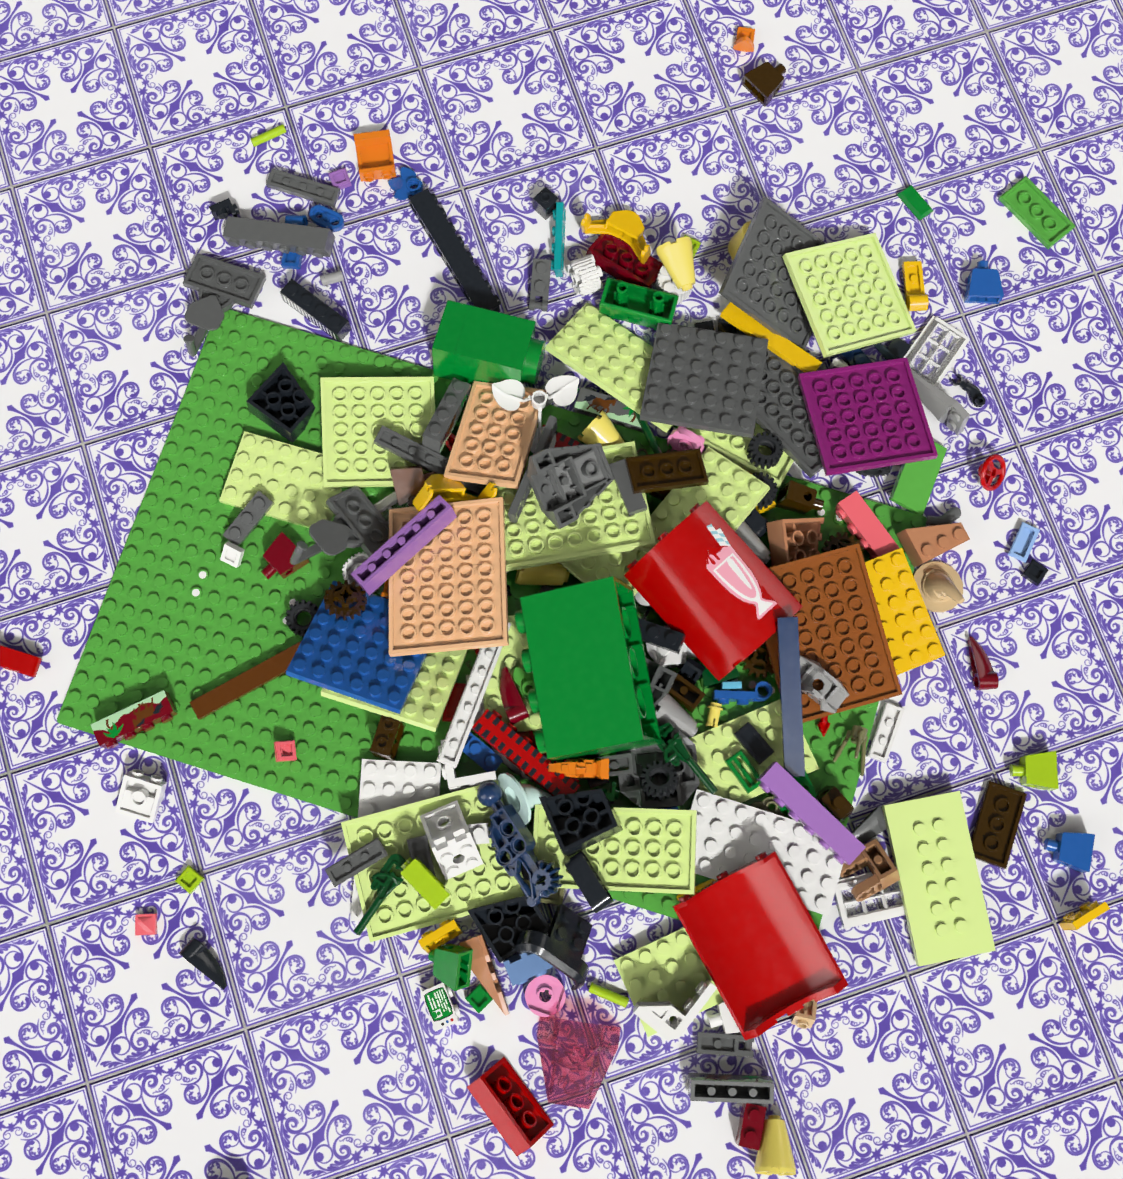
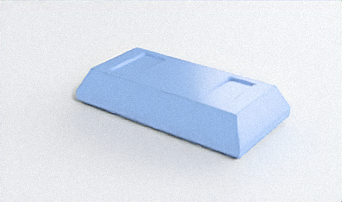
M1022 522L1008 555L1026 563L1040 529Z

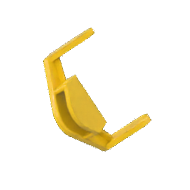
M630 210L613 211L608 219L593 221L589 213L584 215L585 217L580 224L583 233L609 234L618 237L629 244L639 261L645 264L651 254L650 245L646 244L643 237L645 227L637 213Z
M433 474L425 481L424 486L414 498L412 504L418 511H421L438 495L446 502L494 498L497 495V488H494L496 483L489 482L480 495L475 497L465 493L466 488L460 481L445 478L443 474Z

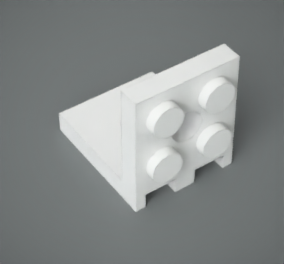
M440 740V741H441V746H438V752H439V753H440V750H441V747H442V745H443L444 740ZM448 765L441 766L444 780L447 779L448 788L451 792L478 786L486 781H497L495 771L456 778L455 768Z
M457 800L420 816L431 849L446 880L483 864ZM462 854L460 857L454 858L456 855Z

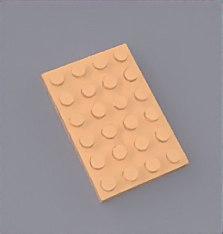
M474 381L444 477L456 481L485 485L489 482H495L496 485L494 486L518 489L538 426V410L532 407L530 400L524 403L520 402L519 408L515 411L505 410L498 405L493 396V383ZM524 387L525 396L523 399L529 395L532 396L535 391L541 390L546 393V390Z

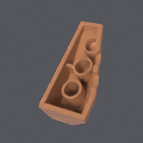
M483 935L461 942L460 946L473 949L472 972L504 1015H509L510 1013Z

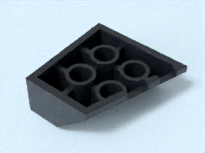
M284 362L246 401L250 413L292 443L305 430L315 410L314 404L304 390L301 389Z
M603 789L539 797L560 849L568 857L623 830L616 812Z
M525 895L467 910L499 963L517 952L516 943L521 932L533 930L545 934L550 928L538 906L530 907L527 904V897Z

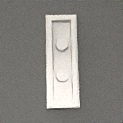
M885 702L866 757L884 764L887 763L905 710L904 708Z

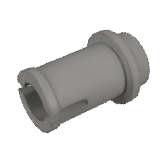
M339 270L328 274L323 273V275H320L322 286L329 287L330 284L343 282L344 277L342 271Z

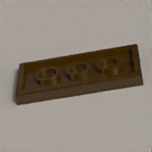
M700 448L625 458L633 494L708 485L709 482Z
M987 781L971 837L976 860L1001 869L1007 868L1027 793Z

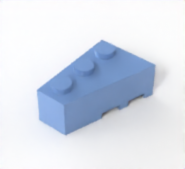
M516 953L503 961L512 986L526 983L529 981V978L535 975L536 977L548 973V969L553 967L533 953Z

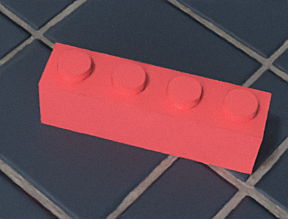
M857 491L836 505L837 516L845 521L848 531L860 540V547H863V550L869 553L870 560L899 549V546Z

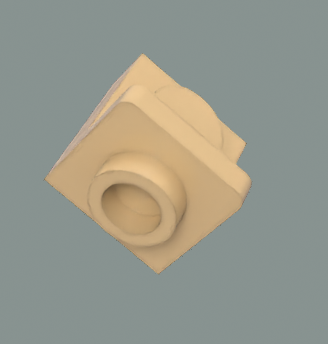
M814 999L805 1003L803 1009L794 1013L791 1024L797 1025V1027L802 1029L813 1026L817 1010V1002Z

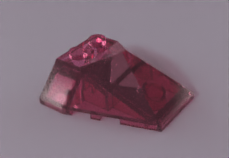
M540 1016L537 1039L548 1103L585 1109L590 1108L618 1049L621 1027L560 1019L552 1016Z

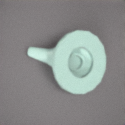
M508 772L501 773L497 778L502 790L504 806L512 804L525 825L531 820V808L535 804L542 805L539 797L552 796L532 785L519 783Z

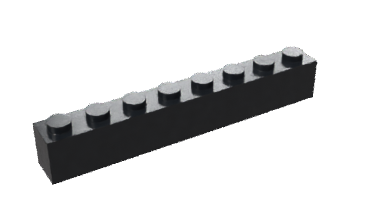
M427 188L409 197L410 208L469 304L500 312L499 305L501 302L496 294L493 295L488 280L484 281L480 267L478 265L475 266L473 263L474 258L471 252L465 250L464 241L455 234L456 229L452 222L447 221L445 210L437 205L438 200L435 194H431Z

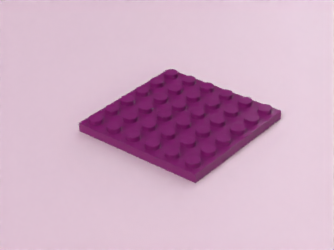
M907 357L798 374L797 378L825 476L937 458L938 453Z

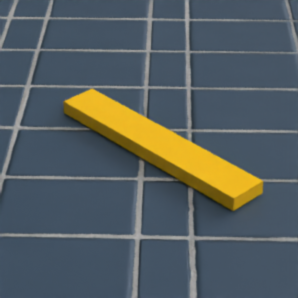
M730 302L721 312V318L746 335L768 339L767 348L771 352L804 373L817 371L821 366V361L790 340L772 333Z

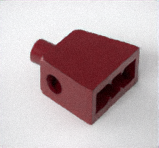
M281 532L263 554V558L267 561L268 565L261 570V573L268 580L276 572L284 579L308 564L309 560L306 559L296 565H292L290 558L296 545Z

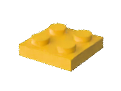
M1096 900L1090 903V901H1087L1079 906L1080 910L1076 913L1072 911L1062 917L1064 920L1059 925L1062 930H1078L1110 908L1106 902H1097Z
M454 919L442 922L439 925L440 928L435 931L429 930L422 934V938L418 940L421 948L430 953L431 950L444 945L462 934L460 926Z

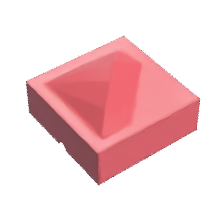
M295 740L274 742L276 762L297 760Z
M157 914L135 915V935L157 934Z

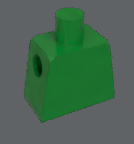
M446 944L431 950L428 959L434 962V977L453 991L470 986L473 949L455 944Z

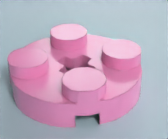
M679 426L677 429H674L667 439V444L672 446V450L682 451L700 448L702 455L705 449L704 438L688 430L686 427Z
M542 975L530 981L525 991L527 1006L534 1014L548 1017L562 1009L566 994L564 986L556 977ZM549 990V995H551V999H546V1001L543 1002L542 997L539 996L540 992Z

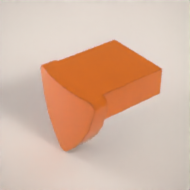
M738 27L733 49L753 52L755 29Z

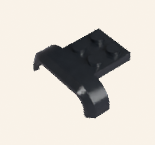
M560 904L556 908L547 935L533 930L523 931L517 940L516 949L519 954L533 953L571 978L575 983L571 988L574 991L584 986L589 971L588 965L581 958L593 925L564 904Z

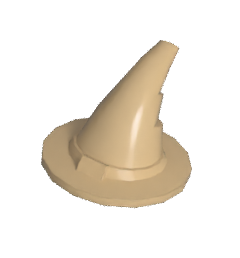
M931 561L923 564L915 571L913 576L927 610L943 613L952 610L957 604L965 601L962 596L963 582L952 566L943 562Z

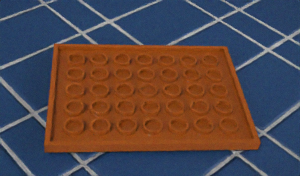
M859 543L768 568L803 606L794 615L798 617L800 656L802 655L819 662L826 672L834 678H839L849 693V696L845 698L836 713L902 695ZM776 631L765 643L780 693L778 636ZM816 679L813 681L812 685L815 690L819 691L823 688L822 680ZM801 691L803 723L835 714L820 710V705L810 698L808 693L805 694Z

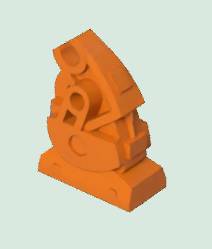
M564 759V762L549 763L548 772L561 773L564 776L574 778L609 779V759Z

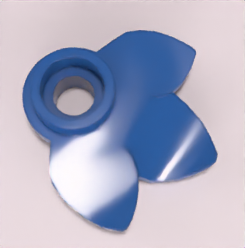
M401 167V177L388 180L390 188L396 191L394 198L398 200H406L411 195L413 196L423 190L421 180L416 178V173L407 167Z

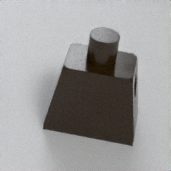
M765 62L747 72L743 77L742 85L766 107L782 88L784 82L783 74L786 72V68L781 63L774 68L769 62Z
M790 480L779 489L775 507L806 514L811 509L821 511L824 500L816 498V489Z
M826 785L817 793L818 797L815 799L840 823H843L853 813L854 807L835 786Z

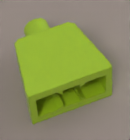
M1056 751L1020 757L1019 765L1011 764L1009 767L1010 776H1020V784L1022 786L1048 791L1059 789Z

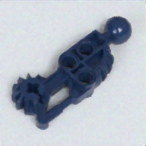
M492 781L482 783L477 789L478 801L484 806L491 807L495 812L490 816L491 825L488 826L490 831L488 837L492 840V848L495 847L496 861L499 865L503 866L509 876L515 877L521 886V890L527 897V904L530 907L536 906L540 903L542 897H549L550 894L557 893L558 888L563 885L559 881V879L563 878V875L558 873L561 868H555V862L548 863L546 860L539 861L533 851L536 845L535 839L512 804L504 806L502 803L501 787ZM510 823L513 825V831L510 829ZM521 840H522V841L524 842V844H525V847H524V848H523L522 845H521ZM521 864L529 874L530 887L520 875Z

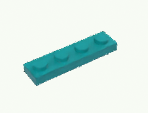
M556 202V209H553V220L556 221V225L552 227L555 243H552L554 259H551V270H554L556 277H563L566 209L564 202Z

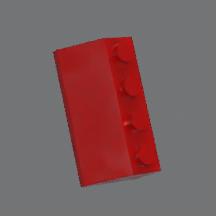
M505 1057L501 1058L467 1086V1089L516 1156L531 1148L554 1125Z

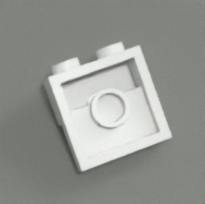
M139 769L127 772L123 777L115 812L154 823L159 804L164 798L167 782L162 781L163 778L158 775L146 776L144 771Z

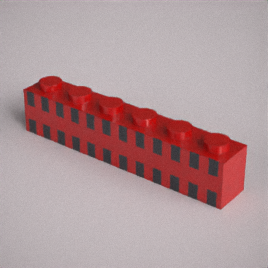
M487 709L472 726V730L552 796L573 794L580 788L581 785L578 784V778L567 777L561 773L548 772L549 763L558 762H551L547 759V753L541 754L539 750L532 746L533 742L527 736L523 735L521 737L517 734L516 731L518 729L509 722L505 724L501 720L502 716L495 710L491 712Z

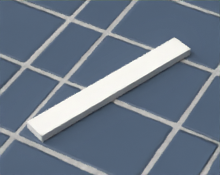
M508 622V631H509L510 626H511V623H509V622ZM503 646L480 648L436 761L453 768L457 767Z

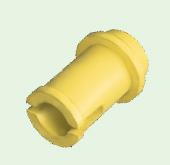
M710 702V706L707 707L709 712L706 726L718 728L720 712L723 711V708H721L722 704Z

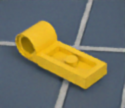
M922 261L903 262L902 272L906 307L908 311H927L929 300L924 289Z

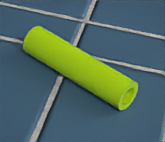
M281 124L250 140L253 146L256 147L287 132L284 125Z
M593 982L588 992L626 1008L629 1002L628 997Z

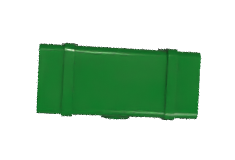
M607 277L599 305V313L605 314L613 320L617 319L657 330L658 323L672 324L679 296Z

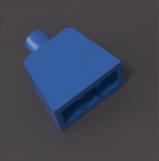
M986 260L978 261L977 268L972 269L968 275L964 303L999 304L1004 297L999 271L997 269H989L988 261Z
M1057 833L1055 840L1045 839L1044 850L1052 851L1053 861L1081 873L1090 872L1095 834Z

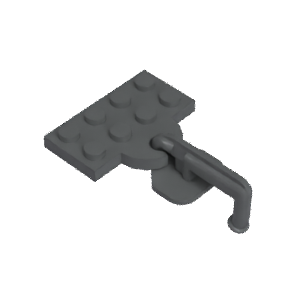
M197 253L182 282L184 287L199 291V300L192 302L185 313L187 323L199 327L195 336L185 335L183 338L191 357L197 354L208 330H217L225 317L224 312L231 309L234 304L253 308L266 281L265 275Z
M354 486L327 499L326 505L335 514L333 521L322 519L312 524L309 528V534L316 544L308 547L305 542L298 541L290 558V563L296 565L321 552L334 556L343 552L346 547H361L370 557L389 540V524L358 486Z

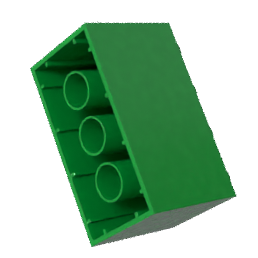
M612 576L520 597L522 609L515 611V622L519 633H526L529 649L522 650L521 656L526 673H533L535 688L529 690L528 699L533 713L540 712L542 728L535 731V740L541 754L547 753V759L564 761V759L592 758L662 744L633 588Z

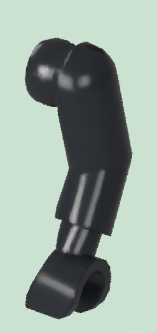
M956 374L959 383H955L953 378L950 383L953 386H961L964 391L969 393L974 406L982 407L986 400L980 389L968 381L965 382L961 374Z

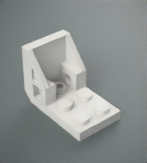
M708 979L705 982L701 981L695 988L697 992L692 999L689 997L683 1004V1011H680L669 1001L637 1002L632 1010L635 1015L666 1040L679 1039L717 987ZM671 1016H675L673 1021H669Z

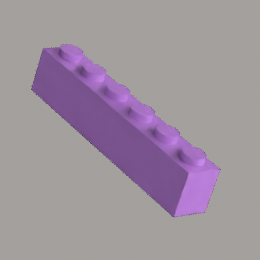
M438 495L351 573L352 577L370 596L457 517L453 508Z
M772 762L758 777L757 780L760 782L758 786L765 793L768 794L770 792L775 797L773 800L781 808L785 806L790 811L788 815L796 822L798 820L805 825L803 829L811 836L814 834L819 839V845L825 850L830 849L834 853L832 857L841 865L843 863L850 865L866 848L777 762Z

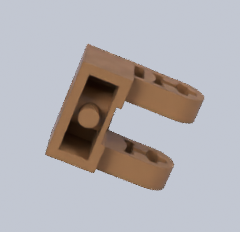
M876 838L864 845L866 848L850 865L843 863L840 876L842 878L848 877L866 866L873 874V876L852 888L851 893L858 902L869 898L900 880L897 868Z

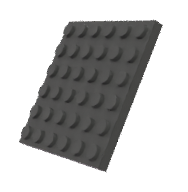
M764 197L757 207L719 290V294L772 333L790 340L805 351L813 331L782 256L785 253L826 243L767 197Z
M658 323L640 420L753 438L768 339L676 324Z

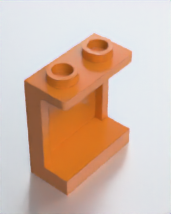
M389 129L354 134L361 182H372L377 179L388 180L396 177Z

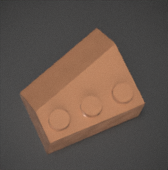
M824 517L781 519L766 523L772 567L820 554L818 544L819 541H822L820 528L821 524H824Z

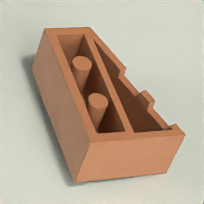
M961 522L905 529L896 534L913 567H917L970 540Z

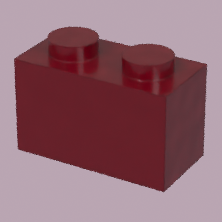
M742 1103L735 1142L738 1146L759 1150L766 1106L758 1103Z

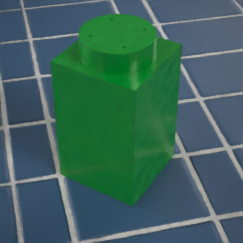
M447 300L432 347L434 376L449 380L456 378L473 385L474 381L497 383L508 379L517 380L523 385L524 382L536 385L544 358L546 341L535 338L536 321Z

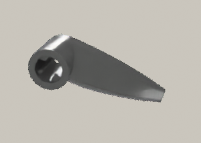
M880 805L877 806L851 832L862 844L886 829L882 807Z

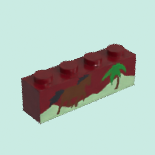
M163 690L90 725L99 746L111 749L119 745L118 742L124 739L131 740L135 738L137 733L141 731L147 732L154 729L155 725L160 722L167 723L173 720V716L178 713L169 693Z

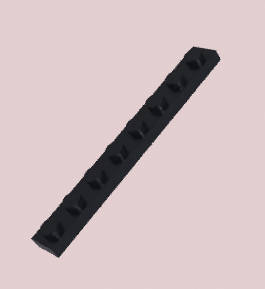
M542 585L539 593L555 590V588ZM638 618L643 642L679 654L686 637L685 634Z

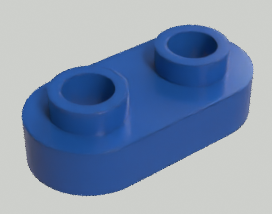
M315 205L309 211L311 221L320 227L328 228L332 232H338L344 227V219L338 212L322 205Z

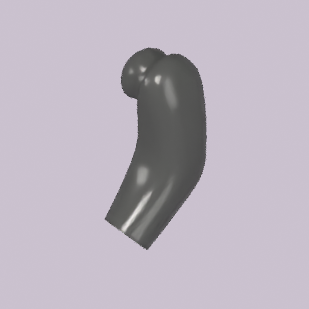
M952 507L942 516L927 515L926 525L951 524L960 518L961 510L958 507Z

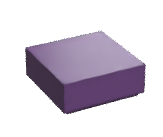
M346 168L328 173L333 187L341 190L352 186Z

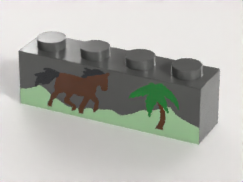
M453 378L423 433L422 446L438 454L441 453L467 404L471 384Z
M581 387L574 407L575 413L593 418L599 416L601 418L600 412L603 410L613 424L644 433L631 408L609 393L602 394L596 392L593 388Z
M688 1073V1096L690 1101L774 1104V1081L771 1076Z

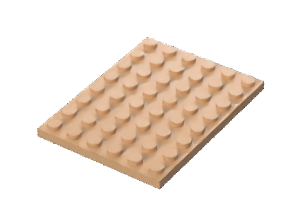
M503 497L448 503L453 508L457 517L389 578L390 657L509 645ZM415 507L389 509V539L420 511Z

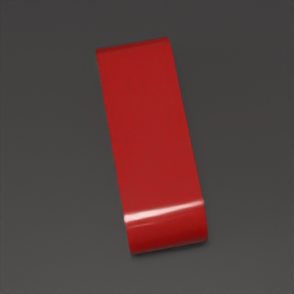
M0 645L1 668L36 677L42 662L41 658Z

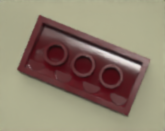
M601 234L588 248L586 255L592 254L594 256L596 267L600 266L601 270L616 279L651 289L657 282L661 267L664 266L662 262L652 256H649L645 264H642L629 244L609 234Z

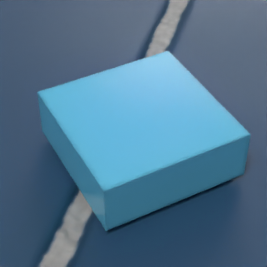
M723 681L720 685V690L741 691L742 689L741 681Z

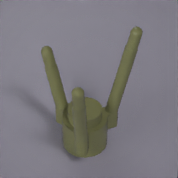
M853 725L852 730H847L846 737L837 750L833 762L837 761L848 740L851 738V742L856 744L855 759L858 758L860 746L862 745L860 775L864 776L868 729Z

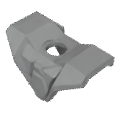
M802 655L800 656L801 691L805 694L808 693V696L820 705V710L836 713L845 698L849 696L848 691L839 678L831 676L819 662ZM816 679H820L823 682V688L819 691L815 690L812 685Z

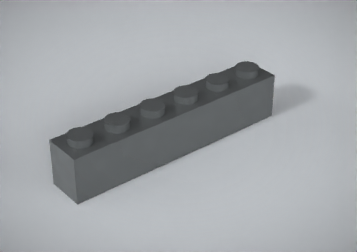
M231 216L227 217L222 235L228 244L233 247L262 248L265 251L278 250L282 253L288 254L293 252L302 256L309 254L318 258H323V256L330 257L335 241L334 234L328 228Z

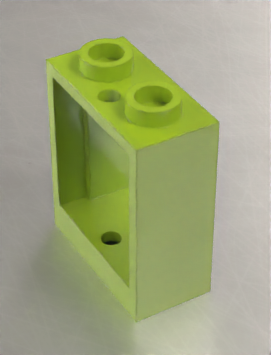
M410 857L401 866L403 871L400 874L434 910L451 894L417 857L414 860Z

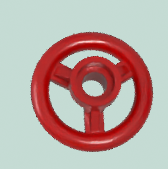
M992 454L980 465L978 475L981 486L985 490L993 491L1001 485L1006 473V463L1001 455ZM993 460L999 461L1000 468L994 467ZM999 475L997 481L991 485L993 478Z

